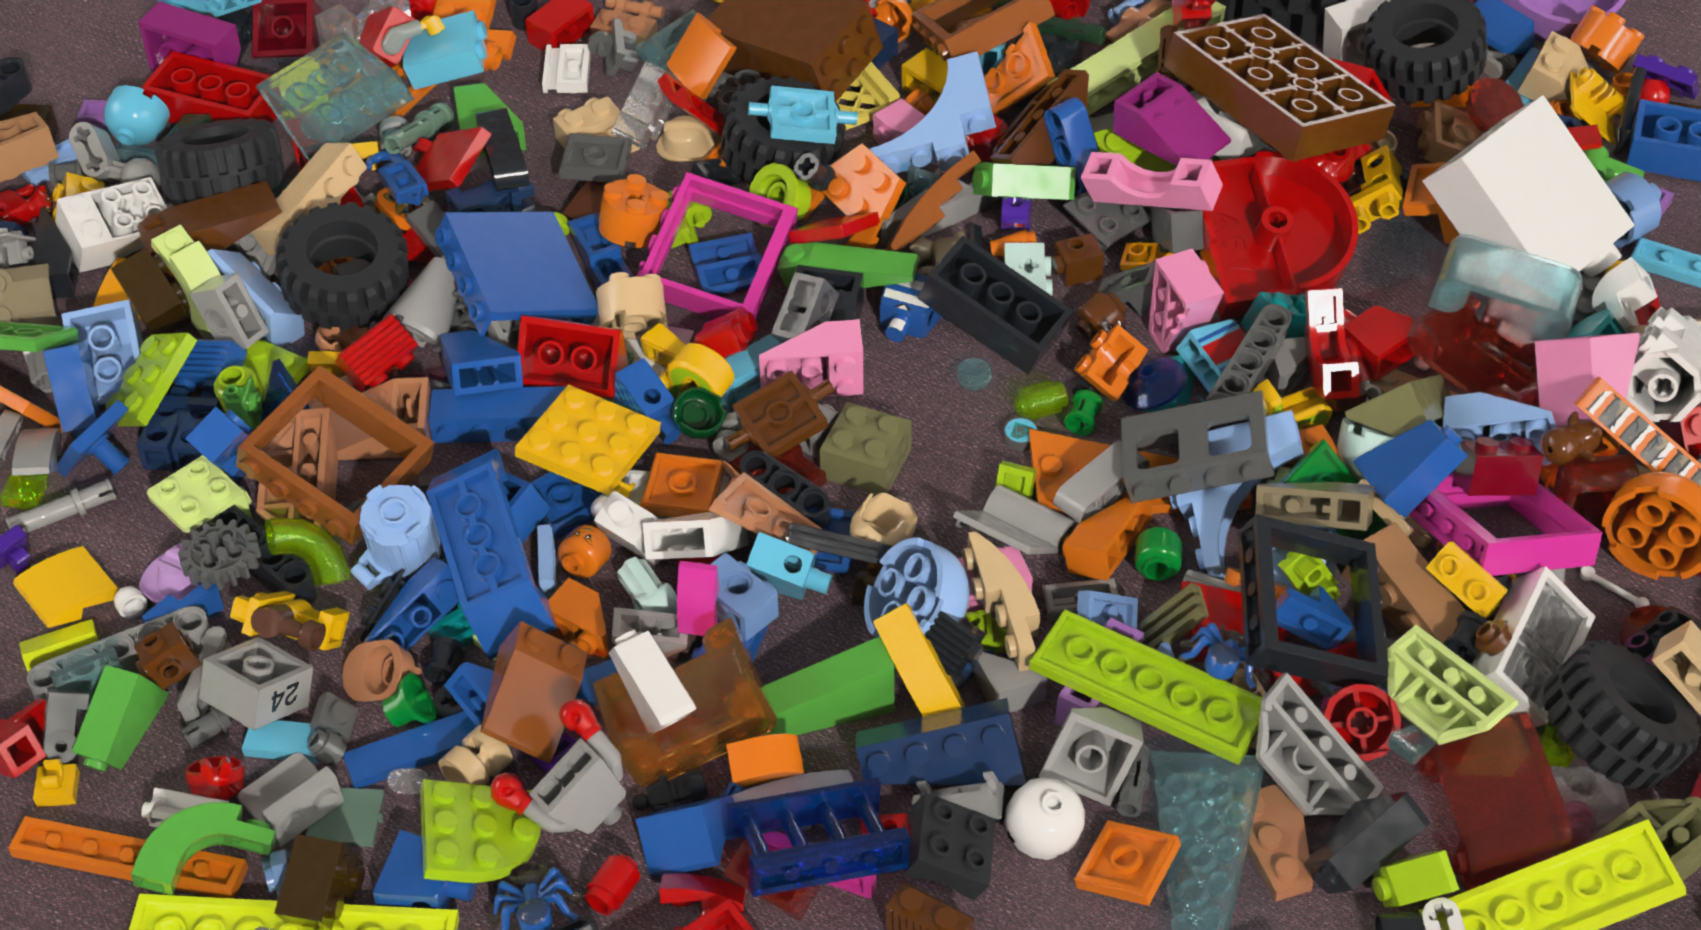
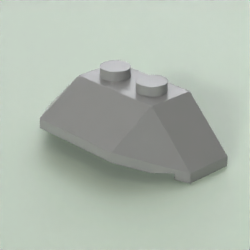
M1283 673L1261 700L1255 757L1305 816L1345 815L1356 801L1378 797L1384 789L1383 784L1288 673Z

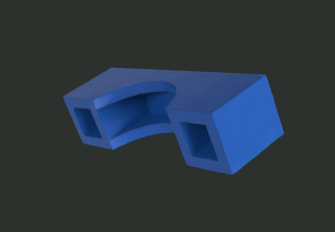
M215 407L185 439L212 464L224 470L236 482L239 483L246 475L244 471L236 467L237 449L254 430L232 410L228 409L224 414Z

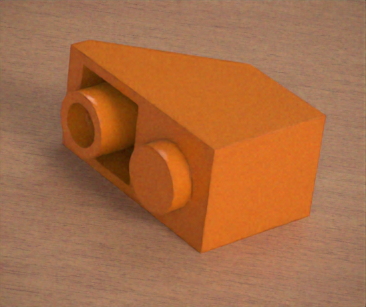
M568 578L548 600L557 629L549 632V634L576 645L579 649L587 652L588 655L593 654L606 661L610 655L599 593Z

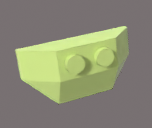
M1418 625L1413 626L1388 648V695L1396 702L1399 713L1438 745L1488 731L1519 705L1514 697Z

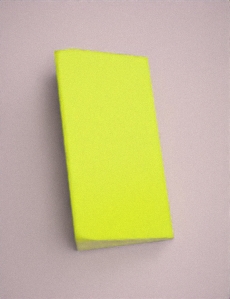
M93 619L19 642L22 659L29 673L39 663L99 641Z

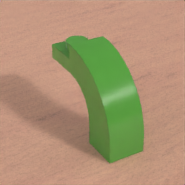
M214 802L189 807L169 817L147 838L138 854L131 873L133 886L173 895L183 867L197 852L211 846L226 845L270 857L269 853L273 852L276 844V830L270 829L271 826L256 819H248L247 823L242 822V805Z

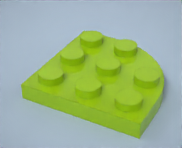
M423 779L420 788L423 879L463 883L495 881L509 876L512 869L523 862L527 863L537 846L542 827L524 814L520 816L515 811L497 805L491 798V786Z

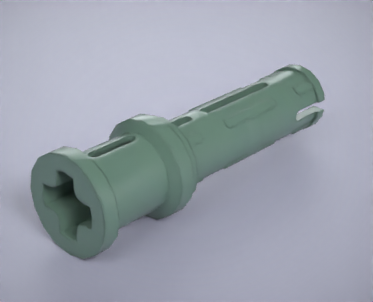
M438 102L433 104L429 110L416 114L413 122L387 135L384 138L386 141H383L384 148L390 154H398L406 147L416 143L420 137L433 138L440 130H446L452 126L454 122L453 111L445 103Z

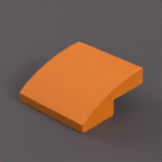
M696 13L666 65L685 87L701 99H706L737 47L720 34L721 30L702 14Z

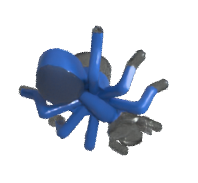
M1209 623L1206 627L1200 628L1192 636V639L1180 642L1181 647L1193 648L1189 652L1180 654L1178 661L1184 662L1195 658L1203 647L1207 646L1210 649L1204 662L1205 668L1203 671L1215 679L1232 683L1240 662L1246 663L1244 635L1235 630H1226L1225 624H1221L1218 630L1215 623ZM1246 665L1245 682L1250 692L1255 693L1257 688L1252 678L1254 667ZM1256 667L1257 676L1264 683H1267L1269 676L1264 672L1266 669Z
M543 861L540 870L538 866H535L532 871L518 870V876H514L513 870H511L509 875L510 882L518 884V887L523 888L522 891L505 881L499 882L497 885V896H494L491 900L492 904H494L493 913L486 918L487 924H492L499 919L501 914V930H509L510 914L516 912L521 930H551L555 925L550 905L552 902L557 904L563 915L568 919L574 921L581 918L568 908L559 893L554 892L557 889H562L567 897L572 900H583L584 895L582 892L573 891L569 885L574 883V879L571 877L565 878L555 867L551 868L547 873V861ZM555 878L556 881L553 882L550 886H548L551 883V881ZM505 891H507V892H509V893H511V894H513V895H515V896L505 895ZM503 903L511 904L504 906L501 911V906Z

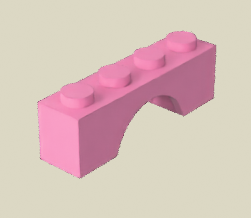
M1091 152L1081 176V180L1093 202L1213 211L1223 185L1212 160L1180 158L1176 169L1168 172H1154L1138 167L1127 160L1122 154Z

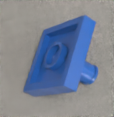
M117 400L69 445L58 462V472L65 478L84 459L93 454L116 476L129 463L130 459L114 446L108 438L129 409Z

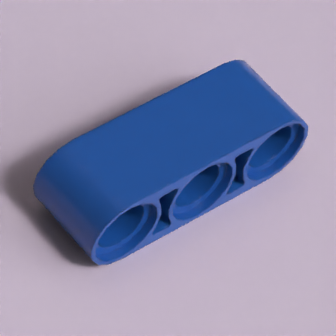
M1072 97L1046 110L1044 120L1057 165L1076 167L1074 196H1079L1087 191L1081 176L1091 152L1099 151L1087 110L1081 100Z

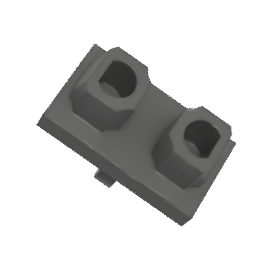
M613 18L612 31L610 33L598 31L588 39V48L591 53L604 57L606 75L615 77L618 69L632 73L638 62V52L633 51L636 43V33L623 30L622 20Z

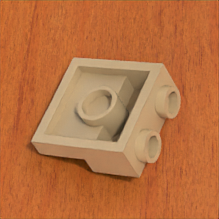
M608 96L602 99L591 98L584 106L575 110L563 109L558 113L557 117L553 118L555 138L564 148L566 147L569 134L574 133L632 139L631 153L639 150V140L624 124L623 113Z

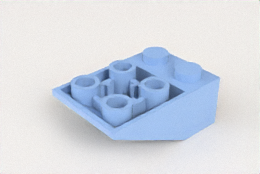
M1482 392L1445 397L1443 428L1449 425L1463 439L1462 441H1476L1479 437H1488L1496 441H1510L1512 437H1522L1530 440L1542 453L1541 439L1543 434L1556 427L1551 411ZM1544 457L1542 465L1553 464Z

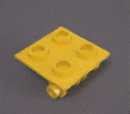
M1584 67L1577 75L1570 71V108L1573 114L1579 120L1584 119L1590 125L1597 124L1601 139L1605 138L1614 146L1616 141L1614 137L1613 116L1617 113L1622 115L1626 99L1611 85L1608 86V82L1593 68L1588 69Z

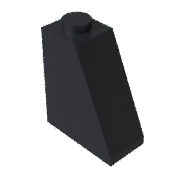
M1407 791L1356 801L1304 865L1314 876L1316 884L1325 890L1327 894L1353 891L1430 824V821Z

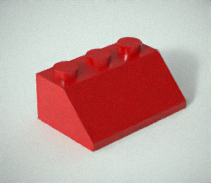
M521 315L517 352L521 355L523 385L553 387L568 386L569 384L596 396L614 398L615 373L627 367L628 362L622 329Z

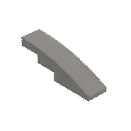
M958 179L963 189L954 198L939 207L945 217L936 226L919 237L948 228L978 213L997 201L998 197L973 194V182L967 185ZM925 189L892 212L889 220L884 219L881 226L882 245L887 246L898 225L928 189Z

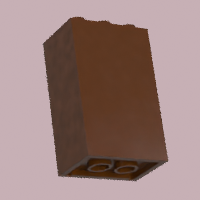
M724 0L707 18L721 30L720 34L737 47L724 68V72L735 76L741 70L750 69L757 71L761 78L764 77L765 80H769L772 76H780L781 79L797 78L798 82L805 83L807 81L814 84L818 90L834 91L835 101L843 95L883 48L868 3L862 0Z

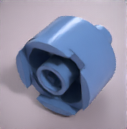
M1627 171L1605 182L1634 223L1630 230L1613 243L1616 248L1632 243L1659 226L1661 219V205L1659 201L1661 199V191L1656 184L1648 183L1641 176Z

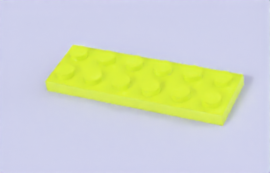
M1649 819L1448 899H1451L1458 906L1465 930H1598L1687 894L1683 881ZM1420 909L1418 911L1420 912L1423 919V909ZM1445 912L1437 913V920L1441 930H1449L1448 917L1445 915Z

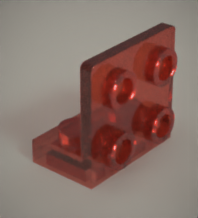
M1501 275L1497 279L1474 336L1528 367L1536 366L1535 341L1545 340L1544 337L1556 310V305L1510 277Z

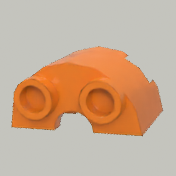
M1118 324L1108 332L1101 329L1090 342V346L1093 349L1089 354L1084 355L1074 368L1076 372L1112 402L1119 399L1129 383L1127 381L1129 375L1139 366L1148 351L1144 345Z

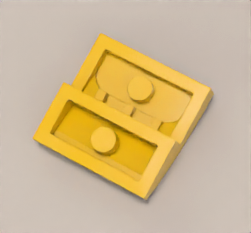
M84 546L64 551L37 563L14 578L13 585L47 628L81 620L83 608L114 601V597L118 592L117 586Z

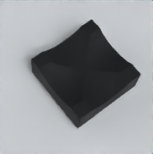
M925 792L911 807V840L904 863L903 874L915 879H928L943 883L958 891L962 896L975 900L990 886L996 819Z

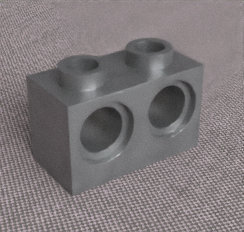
M795 272L771 334L782 344L824 322H829L839 293L824 278Z

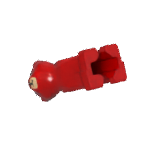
M27 184L15 191L7 190L0 193V220L16 222L20 226L30 223L34 217H39L40 209L45 208L48 214H50L53 207L52 199L46 193L44 185H40L35 189L34 185Z

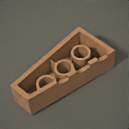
M37 112L0 121V183L5 180H12L18 177L19 174L33 168L43 167L50 161L59 158L49 127Z
M1394 522L1363 540L1375 543L1376 557L1379 562V588L1383 598L1381 605L1382 616L1402 636L1413 626L1418 625L1443 644L1445 639L1455 631L1458 625L1456 621L1458 615L1466 610L1452 592L1426 569L1429 563L1398 524ZM1347 565L1341 576L1351 585L1350 566Z

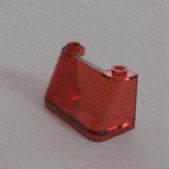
M1466 293L1412 321L1408 334L1410 350L1464 393L1482 392L1539 408L1537 366L1532 367L1531 371H1529L1485 338L1489 324L1485 321L1480 322L1477 318L1475 309L1479 307L1480 301L1474 296Z
M1527 711L1508 713L1488 731L1438 745L1436 742L1426 746L1425 752L1420 754L1419 762L1422 775L1424 777L1428 776L1432 783L1441 782L1460 836L1458 850L1453 851L1452 855L1453 866L1456 874L1462 875L1467 890L1570 850L1572 843L1571 822L1533 720Z

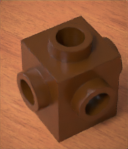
M173 621L156 632L149 633L142 641L134 645L140 659L135 663L137 669L146 679H154L162 690L173 683L179 682L188 673L202 665L192 644Z

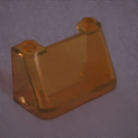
M732 617L712 626L706 631L702 641L707 653L673 669L692 699L696 710L684 719L654 734L652 732L648 733L619 673L611 674L593 683L609 739L620 752L623 765L639 786L646 787L660 778L662 774H665L669 781L684 774L685 770L701 766L728 753L726 744L764 736L775 727L777 719L773 707Z

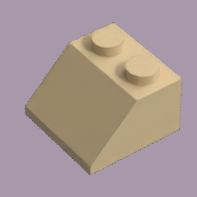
M1551 31L1517 92L1531 100L1544 95L1549 103L1554 100L1563 99L1571 102L1569 72L1573 71L1577 75L1582 68L1587 67L1589 69L1580 45L1570 41L1567 37Z

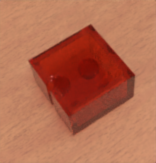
M1633 455L1595 456L1596 460L1594 462H1588L1582 457H1576L1566 464L1559 465L1552 494L1586 520L1584 508H1588L1593 525L1602 532L1601 538H1607L1602 522L1612 498L1629 480L1640 475ZM1642 493L1636 494L1635 498L1628 501L1627 512L1632 507L1639 505Z

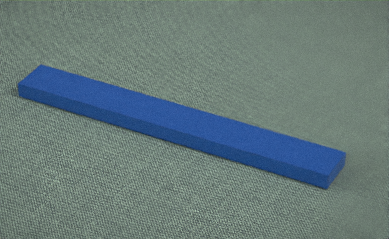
M612 659L584 669L583 679L575 700L581 699L592 707L629 694ZM465 711L345 752L343 760L354 788L360 789L439 761L453 747L462 746V740L477 726Z

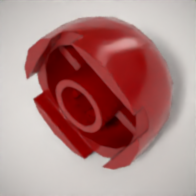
M1354 683L1340 688L1328 699L1322 712L1362 761H1371L1384 756L1393 746L1395 740L1398 739L1401 732V715L1396 702L1385 691L1371 684Z

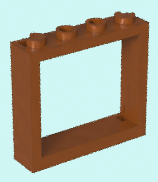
M936 0L912 13L916 22L912 24V28L919 40H923L928 48L931 47L936 55L940 54L945 62L947 59L978 51L980 56L1023 33V29L1028 22L1038 25L1055 16V12L1049 0H1013L949 34L946 30L1001 0Z
M319 365L238 446L236 467L244 471L249 479H255L266 486L275 497L285 499L297 507L298 511L306 518L314 519L325 526L331 535H338L353 545L363 535L359 523L362 505L352 513L261 450L313 398L330 407L335 413L404 458L397 468L380 484L382 488L388 485H409L431 462L434 442Z

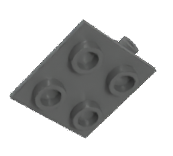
M1088 191L1063 205L1079 223L1093 234L1102 252L1151 221V213L1141 205L1093 202Z

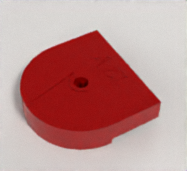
M1259 151L1253 157L1213 161V165L1223 185L1213 211L1203 210L1204 249L1199 251L1202 260L1206 262L1210 274L1224 292L1217 306L1220 319L1245 316L1259 292H1282L1284 294L1300 296L1305 294V290L1335 288L1355 251L1359 232L1355 207L1343 186L1330 173L1307 159L1292 162L1285 159L1282 153L1276 151Z

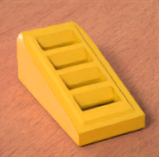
M658 323L642 335L640 339L644 356L666 368L680 349L686 345L661 323Z

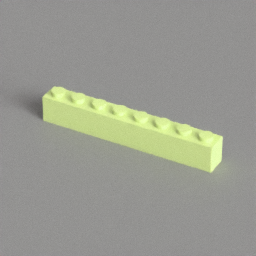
M1215 1L1211 6L1212 19L1205 26L1222 23L1226 6ZM1172 7L1152 20L1147 21L1134 31L1127 33L1113 44H1109L1106 48L1090 56L1077 66L1070 68V70H1086L1089 74L1088 116L1140 84L1146 77L1154 74L1158 67L1160 29L1166 25H1174ZM1058 77L1051 80L1049 83H1047V85L1056 81Z

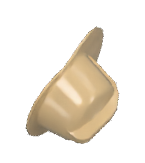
M683 115L664 123V134L658 139L656 148L659 155L668 161L694 162L705 160L708 154L721 142L722 137L713 133L690 115Z

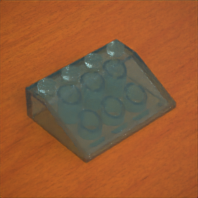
M346 32L341 33L256 85L308 161L312 159L324 143H349L415 99L397 72Z

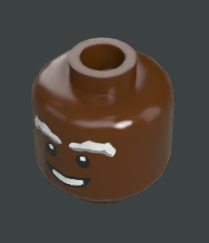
M1097 292L1076 309L1078 319L1076 328L1084 338L1090 339L1101 329L1108 332L1117 324L1122 327L1125 324L1124 314L1126 313V308L1113 293Z

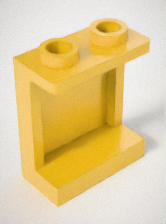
M1453 541L1448 542L1426 567L1432 575L1470 609L1484 618L1497 614L1508 592L1506 587ZM1507 574V576L1511 577L1512 581L1518 578L1515 574Z

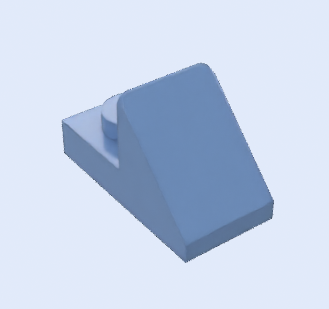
M1090 590L1078 591L1077 615L1102 626H1105L1111 617L1137 629L1138 598Z

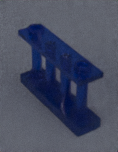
M879 777L727 803L725 818V836L727 840L746 837L753 852L752 855H749L748 887L752 896H762L908 869L911 837L907 829L902 827L885 830L877 815L879 813L881 790ZM860 816L869 834L847 837L839 820ZM822 823L830 841L809 844L801 827ZM784 830L792 847L770 851L762 834Z

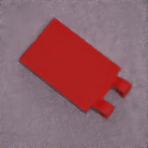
M476 127L438 134L434 142L420 137L412 150L415 152L420 151L424 155L414 168L426 182L428 191L460 187L492 134L483 127Z

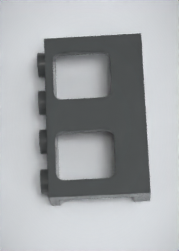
M1262 390L1121 418L1123 481L1131 503L1275 476L1269 455L1266 416H1269ZM1250 421L1252 443L1250 448L1216 456L1210 455L1208 431ZM1179 443V460L1176 463L1148 469H1138V451Z

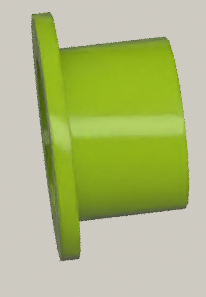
M771 163L764 166L755 175L750 185L749 193L798 208L797 221L801 220L810 208L811 190L807 182L798 179L794 172L786 165Z

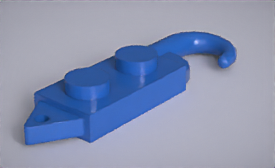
M384 150L373 154L367 159L365 164L368 170H371L375 163L391 161V163L378 169L381 182L398 205H420L424 196L429 195L426 182L401 153L390 154Z

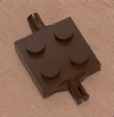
M793 371L788 372L732 405L735 414L741 421L743 429L726 437V443L734 451V449L751 441L762 452L767 453L773 458L778 457L829 427L827 418L819 409L818 401L835 392L829 379H826L810 389L799 381Z

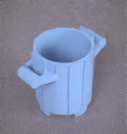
M378 485L366 495L367 500L361 507L359 523L368 549L361 556L358 563L353 566L351 573L368 590L373 589L376 585L384 584L388 577L395 580L401 569L405 570L401 580L407 582L433 557L440 560L441 539L431 506H429L425 495L419 488L414 485L412 487L409 485H388L382 488L381 485ZM367 564H369L371 572L365 567Z

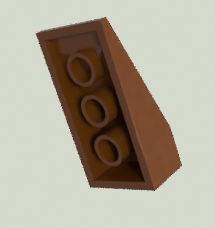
M266 180L169 207L159 213H152L137 227L144 247L148 249L152 257L156 256L157 253L152 248L151 239L178 225L184 228L194 242L199 241L206 251L210 249L224 250L281 214L282 210L270 184ZM170 270L164 274L169 283L176 280Z

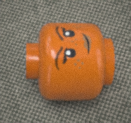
M592 525L577 526L559 544L557 553L561 565L569 574L586 579L594 576L610 559L612 549L606 533Z

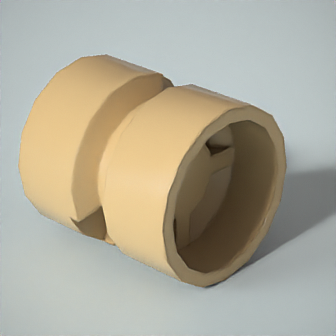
M478 725L462 740V746L453 747L439 760V768L448 782L487 785L490 782L489 776L496 777L513 761L507 744L481 733L482 725Z

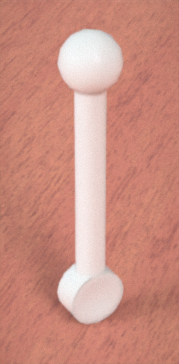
M1583 566L1581 568L1579 576L1582 580L1598 583L1634 603L1639 611H1646L1650 607V602L1647 598H1638L1595 574L1593 567Z

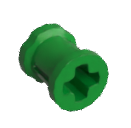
M1080 390L1073 396V408L1066 415L1064 424L1073 434L1088 436L1095 429L1094 419L1096 414L1102 410L1103 401L1093 391Z

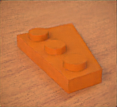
M1028 22L1023 29V36L1016 44L1011 43L1005 51V58L997 68H991L984 77L992 111L996 117L1056 78L1037 24Z

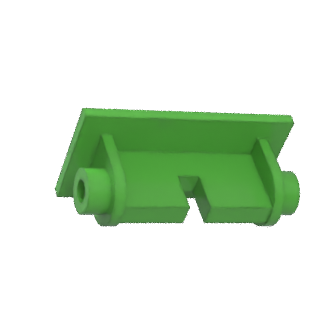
M249 377L246 387L228 385L224 389L222 397L226 409L232 410L253 430L268 417L263 414L262 395L260 392H257L253 378Z

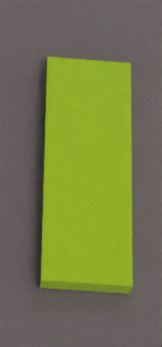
M1066 609L1063 610L1029 661V670L1236 765H1240L1258 734L1262 697L1227 681L1215 679L1207 672Z

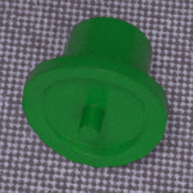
M412 673L401 678L397 692L382 702L383 711L387 719L395 727H401L413 720L421 723H430L436 719V709L427 688L421 679Z

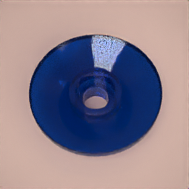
M1156 358L1146 361L1129 375L1127 379L1129 383L1121 396L1129 407L1137 410L1159 408L1174 400L1182 392L1187 382V372L1182 363L1172 358Z

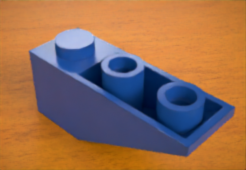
M435 557L427 562L406 582L364 641L393 640L399 647L409 650L459 602L449 565Z

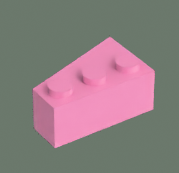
M1193 249L1155 259L1148 333L1163 354L1176 351V348L1190 330L1209 325L1224 294L1210 274L1206 262L1200 260Z

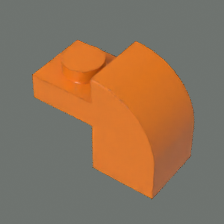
M765 735L726 744L732 781L744 788L804 774L797 735Z

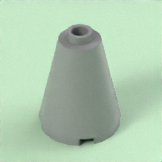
M444 255L441 258L434 257L383 317L385 319L390 314L394 315L395 319L403 325L409 335L417 341L419 347L424 348L427 342L435 345L432 350L435 352H441L440 334L449 333L455 311L454 306L458 299L452 296V292L458 291V288L454 283L452 272L447 268Z

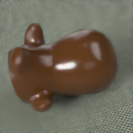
M1574 411L1569 416L1568 426L1551 428L1543 434L1541 439L1542 453L1549 462L1555 465L1566 464L1578 455L1588 462H1594L1596 457L1592 452L1600 444L1602 430L1591 420L1579 419V413Z

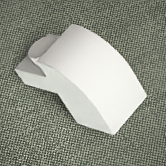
M1630 257L1610 270L1600 280L1593 293L1592 306L1596 312L1609 309L1628 334L1629 326L1639 325L1635 311L1658 296L1650 275Z

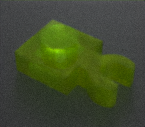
M11 474L0 495L2 507L32 509L39 506L48 488L46 480L49 474L16 476Z

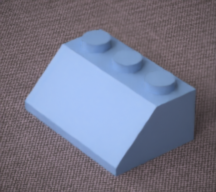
M216 249L207 251L221 276L233 273L239 274L270 331L261 340L284 349L305 335L302 314L297 315L290 309L289 303L284 300L281 288L275 282L270 283L263 276L262 270L254 261L249 262L239 252Z

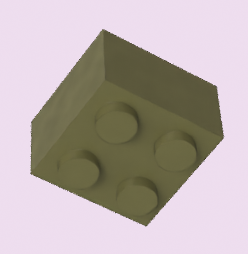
M846 402L820 448V477L875 495L879 493L888 494L912 449V421Z

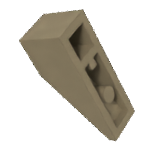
M1344 482L1257 484L1255 515L1259 514L1299 525L1367 531L1373 517L1374 485Z

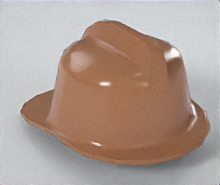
M385 639L364 642L357 645L349 653L344 663L342 673L343 686L347 695L355 701H380L397 692L401 678L409 673L421 675L422 669L415 666L413 655L408 650L399 647L393 640Z

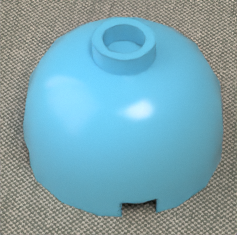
M128 85L118 86L113 89L105 105L104 121L108 130L120 143L135 146L148 145L159 138L164 132L170 118V112L166 104L159 97L153 95L152 99L142 94L144 89Z

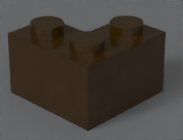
M144 248L111 267L115 278L151 335L172 333L191 322L186 312L190 309L187 298L177 282L170 284L164 276L169 270L159 254L152 257L148 249Z
M296 834L274 914L286 923L332 930L334 921L339 920L342 915L344 900L353 901L356 890H360L365 878L363 862L343 842Z

